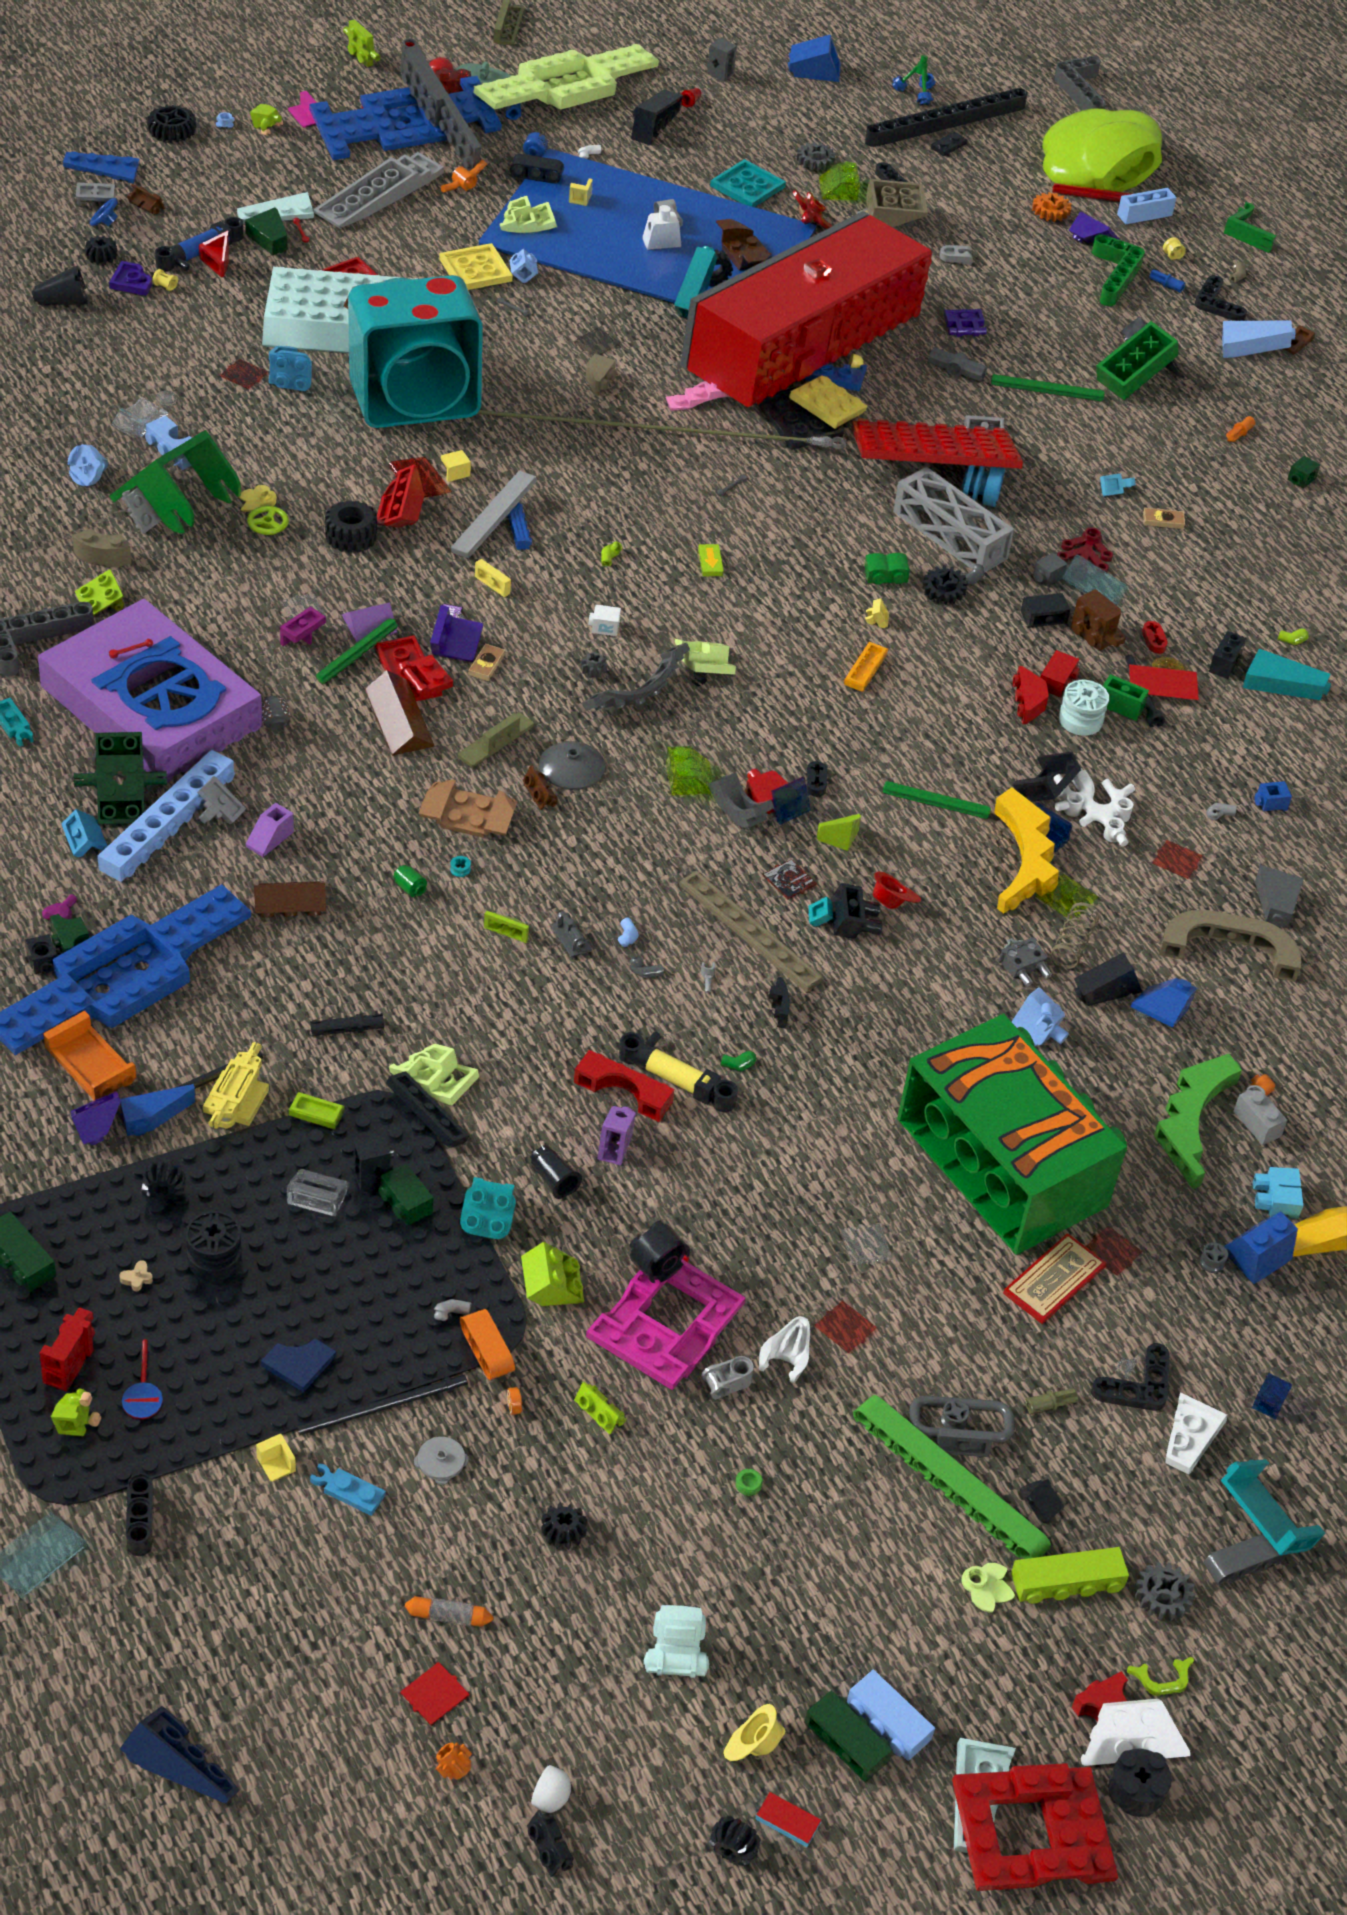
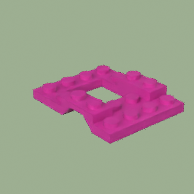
M681 1260L684 1264L682 1268L664 1282H660L657 1279L655 1283H652L639 1270L630 1281L620 1301L610 1312L602 1313L586 1332L588 1339L671 1390L677 1386L683 1377L687 1378L716 1343L717 1336L742 1308L746 1297L684 1260ZM666 1282L706 1305L681 1336L644 1314L650 1307L652 1298Z

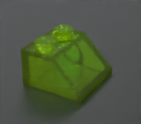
M849 161L838 162L819 177L822 199L858 200L860 181L856 163Z
M690 746L668 747L666 768L671 795L712 794L708 783L713 782L709 760Z

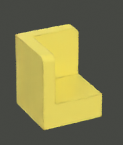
M589 179L586 186L571 183L569 203L587 206L592 195L593 179Z
M463 450L441 455V461L447 468L448 482L470 476L471 461Z
M282 1434L256 1444L257 1459L271 1482L296 1472L295 1457Z

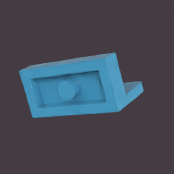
M75 809L61 823L74 856H83L92 846L102 851L108 847L96 817Z

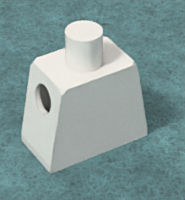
M667 205L660 206L659 213H651L648 216L643 234V241L647 250L681 247L679 221L675 212H670L671 208Z

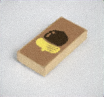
M1144 508V525L1184 529V511Z
M485 643L469 668L468 675L489 681L503 659L505 649Z

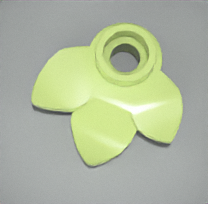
M987 1563L983 1567L972 1566L966 1569L962 1575V1584L967 1591L971 1592L972 1602L985 1612L992 1613L995 1608V1602H1008L1015 1596L1012 1589L1002 1580L1007 1572V1568L1003 1565ZM977 1578L980 1583H974L970 1579Z

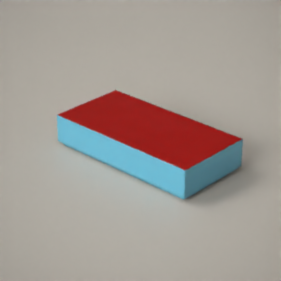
M769 1792L755 1818L805 1847H808L821 1824V1819Z

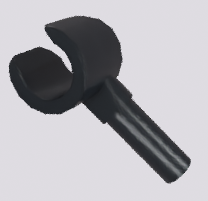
M694 671L693 676L703 685L706 683L707 678L705 675L708 673ZM692 679L691 682L693 684H695L697 687L701 686L694 679Z

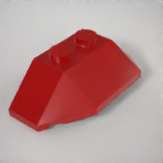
M415 464L399 470L395 475L396 478L389 484L382 495L377 513L378 526L400 528L406 525H413L418 521L425 494Z

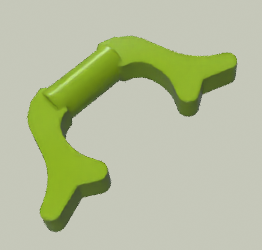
M1189 1657L1184 1661L1174 1660L1173 1666L1177 1669L1180 1677L1174 1682L1160 1684L1153 1682L1148 1676L1147 1664H1143L1140 1667L1128 1666L1127 1673L1137 1677L1146 1690L1154 1696L1181 1693L1187 1687L1188 1668L1193 1664L1194 1659Z

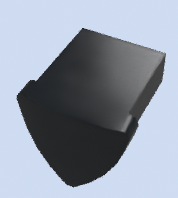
M1048 1478L1032 1482L1020 1488L1021 1496L1028 1502L1042 1523L1049 1522L1064 1508L1061 1500L1050 1485L1051 1482Z

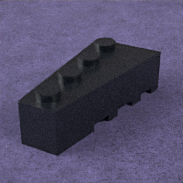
M663 89L635 107L631 139L651 145L652 138H657L659 135L657 132L660 129L664 130L668 122H671L679 113L683 95Z

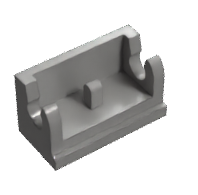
M77 183V206H81V201L107 202L111 198H116L115 184Z

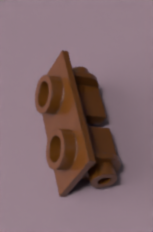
M131 184L134 191L127 195L130 203L138 207L141 206L143 210L151 214H158L160 208L165 209L162 203L163 200L159 195L149 193L142 186L138 187Z
M531 765L522 781L530 792L533 801L536 802L540 810H543L545 805L550 807L556 806L558 797L552 789H548L549 784L544 778V774L536 771L534 766Z

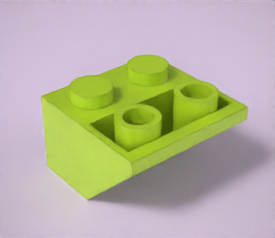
M542 1242L521 1256L526 1294L529 1300L541 1306L584 1303L580 1265L576 1258L545 1242Z

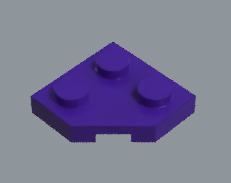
M126 261L120 262L109 281V289L147 296L152 287V278L149 274L146 275L144 273L143 267L140 264Z

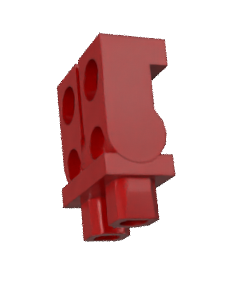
M78 1308L74 1316L66 1314L63 1318V1324L59 1328L60 1334L52 1347L43 1346L39 1353L44 1384L66 1392L69 1390L85 1363L86 1356L90 1357L93 1352L92 1339L95 1335V1329L91 1326V1322L94 1319L93 1312Z

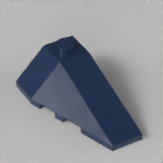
M163 1706L140 1721L121 1746L120 1750L126 1754L127 1759L133 1764L225 1804L240 1791L219 1765L207 1763L204 1760V1753L206 1752L201 1744L196 1746L191 1744L185 1737L190 1732L188 1728Z

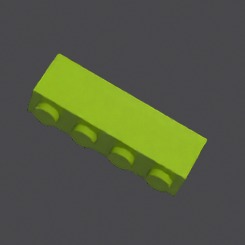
M1120 1547L1015 1560L1011 1571L1019 1602L1028 1601L1030 1604L1039 1603L1043 1599L1053 1597L1055 1600H1064L1070 1595L1076 1594L1088 1597L1098 1591L1107 1590L1108 1593H1116L1125 1588L1129 1577Z

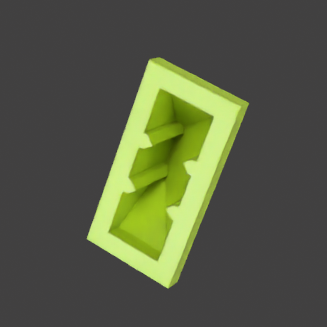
M486 910L484 913V928L527 943L528 925L516 918Z

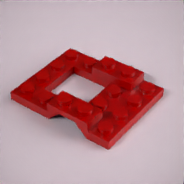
M1068 1763L1013 1766L1007 1772L955 1774L952 1778L976 1891L1034 1888L1058 1879L1076 1878L1085 1884L1112 1882L1118 1879L1091 1767L1068 1768ZM1040 1802L1051 1848L1032 1849L1030 1854L1001 1856L990 1805Z

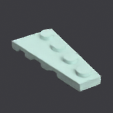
M308 192L237 208L238 218L243 220V224H245L246 219L274 207L278 209L282 221L293 220L294 218H314Z
M960 1738L957 1742L956 1774L1009 1771L1011 1759L1016 1748ZM955 1796L954 1851L968 1853ZM990 1805L993 1822L998 1805Z

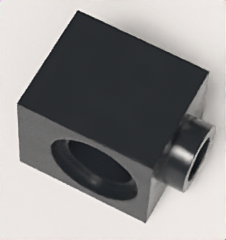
M50 935L26 939L27 954L34 974H47L53 971V959L57 957Z

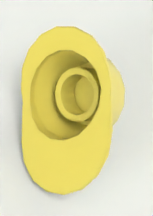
M770 1704L761 1706L733 1733L723 1752L727 1760L738 1761L749 1754L754 1756L767 1755L777 1747L786 1730L777 1720L775 1707Z

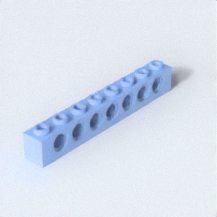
M214 750L209 751L98 855L99 870L120 882L127 876L131 877L141 863L148 861L153 851L160 849L170 835L174 836L179 827L184 822H189L198 809L204 808L203 804L206 801L197 792L213 776L223 785L233 780L235 775L234 761Z

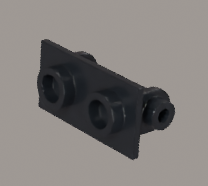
M538 1810L527 1825L528 1835L534 1841L540 1853L542 1865L547 1868L550 1877H553L560 1867H562L563 1871L571 1869L574 1866L572 1862L574 1858L565 1841L555 1842V1840L562 1838L555 1817L550 1816L549 1813L542 1814L541 1810Z

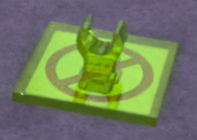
M1062 873L1058 877L1057 887L1052 892H1047L1042 897L1036 895V898L1067 918L1074 904L1082 902L1091 905L1098 899V896ZM1077 906L1073 911L1085 910L1087 907ZM1075 912V917H1077L1081 912Z

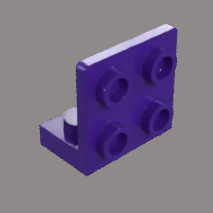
M441 605L430 641L432 654L474 662L483 630V623L455 618L453 615H450L449 606Z

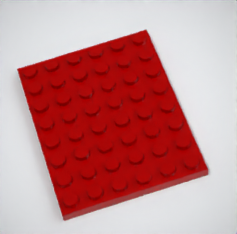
M864 418L852 422V430L862 458L1022 469L1023 460L1008 431H1005L1004 428L996 427L993 430H986L985 427L975 426L974 429H969L964 425H955L954 428L947 427L945 424L928 426L927 423L923 422L909 425L905 421H897L895 424L889 423L887 420L869 422L868 419Z

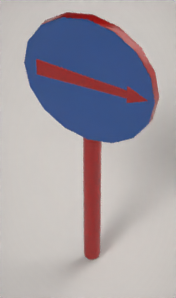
M144 1339L142 1342L141 1383L129 1387L122 1398L124 1411L127 1415L136 1419L152 1417L161 1409L163 1403L162 1393L158 1387L151 1383H146L147 1339Z

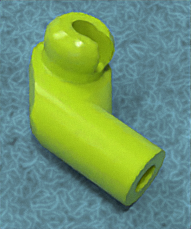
M615 541L602 549V566L612 565V558L618 556L622 550L621 543Z
M1303 628L1292 633L1281 630L1277 640L1298 645L1308 639L1309 633Z

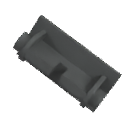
M565 911L559 912L557 914V922L550 924L569 956L574 957L592 951L570 914Z

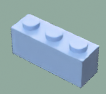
M1169 188L1121 196L1117 215L1125 224L1172 216L1177 197Z
M874 1669L850 1689L847 1699L850 1709L857 1716H862L866 1719L870 1728L878 1736L884 1737L889 1742L893 1753L897 1756H903L909 1761L932 1740L935 1727Z

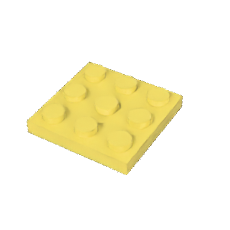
M492 243L440 253L439 259L448 274L461 277L468 290L512 282V273Z
M823 375L794 389L789 396L790 399L834 429L861 415L867 409V405L862 403L859 398L852 396L843 387L837 386L831 382V379Z

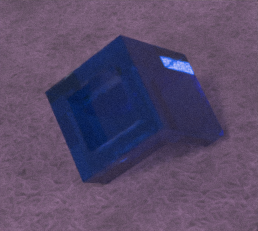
M1268 1373L1252 1408L1276 1420L1292 1384Z

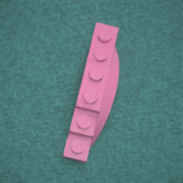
M704 381L693 388H686L685 395L668 396L666 400L670 410L674 411L690 409L709 400L730 396L717 389V385L712 382L709 384Z

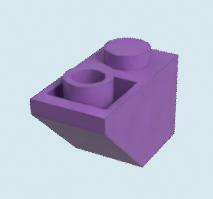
M277 803L273 804L260 815L246 842V847L262 857L266 856L294 832L293 813Z

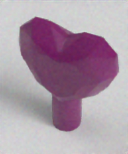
M70 894L63 903L47 906L42 911L43 918L50 920V916L59 914L65 919H71L72 911L70 908L77 901V897Z

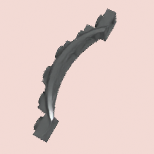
M688 644L676 645L660 655L662 661L657 670L638 689L634 691H615L610 689L599 692L582 702L585 710L594 708L597 711L604 707L612 706L617 709L624 705L632 704L634 707H637L646 702V697L658 695L662 692L661 688L667 685V678L673 675L672 671L679 668L677 662L684 659L683 654L690 651Z

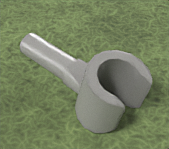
M704 962L701 965V975L705 980V993H711V978L715 974L714 962H712L711 968L705 967Z

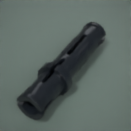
M383 1013L363 1016L356 1014V1016L348 1018L310 1021L311 1034L313 1037L325 1034L355 1031L363 1033L364 1030L384 1029Z

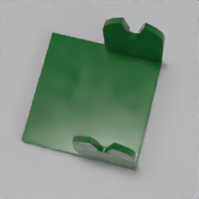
M204 430L153 461L109 495V497L115 503L123 497V492L128 490L132 492L138 487L162 522L174 532L183 534L185 533L178 516L174 513V509L190 527L194 526L193 509L166 470L183 457H186L210 493L215 498L229 504L232 501L221 480L225 482V485L237 497L241 496V484L230 463L207 430Z

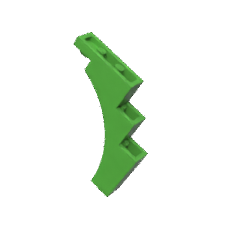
M1230 1054L1181 1070L1177 1085L1182 1092L1170 1095L1165 1109L1171 1118L1159 1121L1154 1133L1157 1141L1192 1189L1201 1186L1205 1175L1204 1168L1199 1163L1203 1153L1199 1136L1200 1114L1217 1094L1236 1085L1242 1072L1240 1065L1234 1061Z

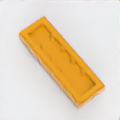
M869 642L846 676L844 685L864 692L887 656L888 648Z

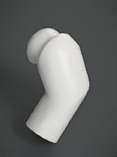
M588 145L581 147L578 150L579 157L588 159L589 154H601V146Z

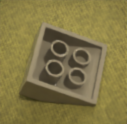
M869 179L866 194L869 215L891 227L928 216L923 184Z

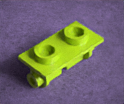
M585 1381L582 1382L574 1401L599 1426L611 1434L616 1424L620 1427L626 1422L625 1413L620 1411L613 1403L607 1404L608 1398L598 1390L596 1385L592 1386Z

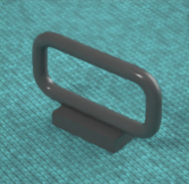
M920 1396L910 1404V1423L928 1438H937L936 1444L948 1454L989 1457L992 1442H1005L1011 1439L1015 1432L1013 1412L1008 1405L1000 1401ZM950 1400H960L969 1409L1001 1413L1004 1417V1431L991 1432L927 1427L920 1421V1408L923 1406L944 1407Z

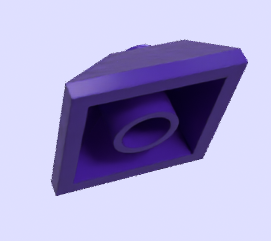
M1081 211L1069 229L1073 234L1072 238L1080 243L1082 241L1094 243L1095 236L1100 234L1119 239L1110 227Z
M117 1091L71 1110V1118L83 1145L89 1143L92 1146L104 1140L103 1136L108 1134L121 1102Z

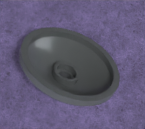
M564 741L548 747L542 753L539 759V769L549 783L563 789L578 790L596 784L603 777L605 761L595 748L585 743Z

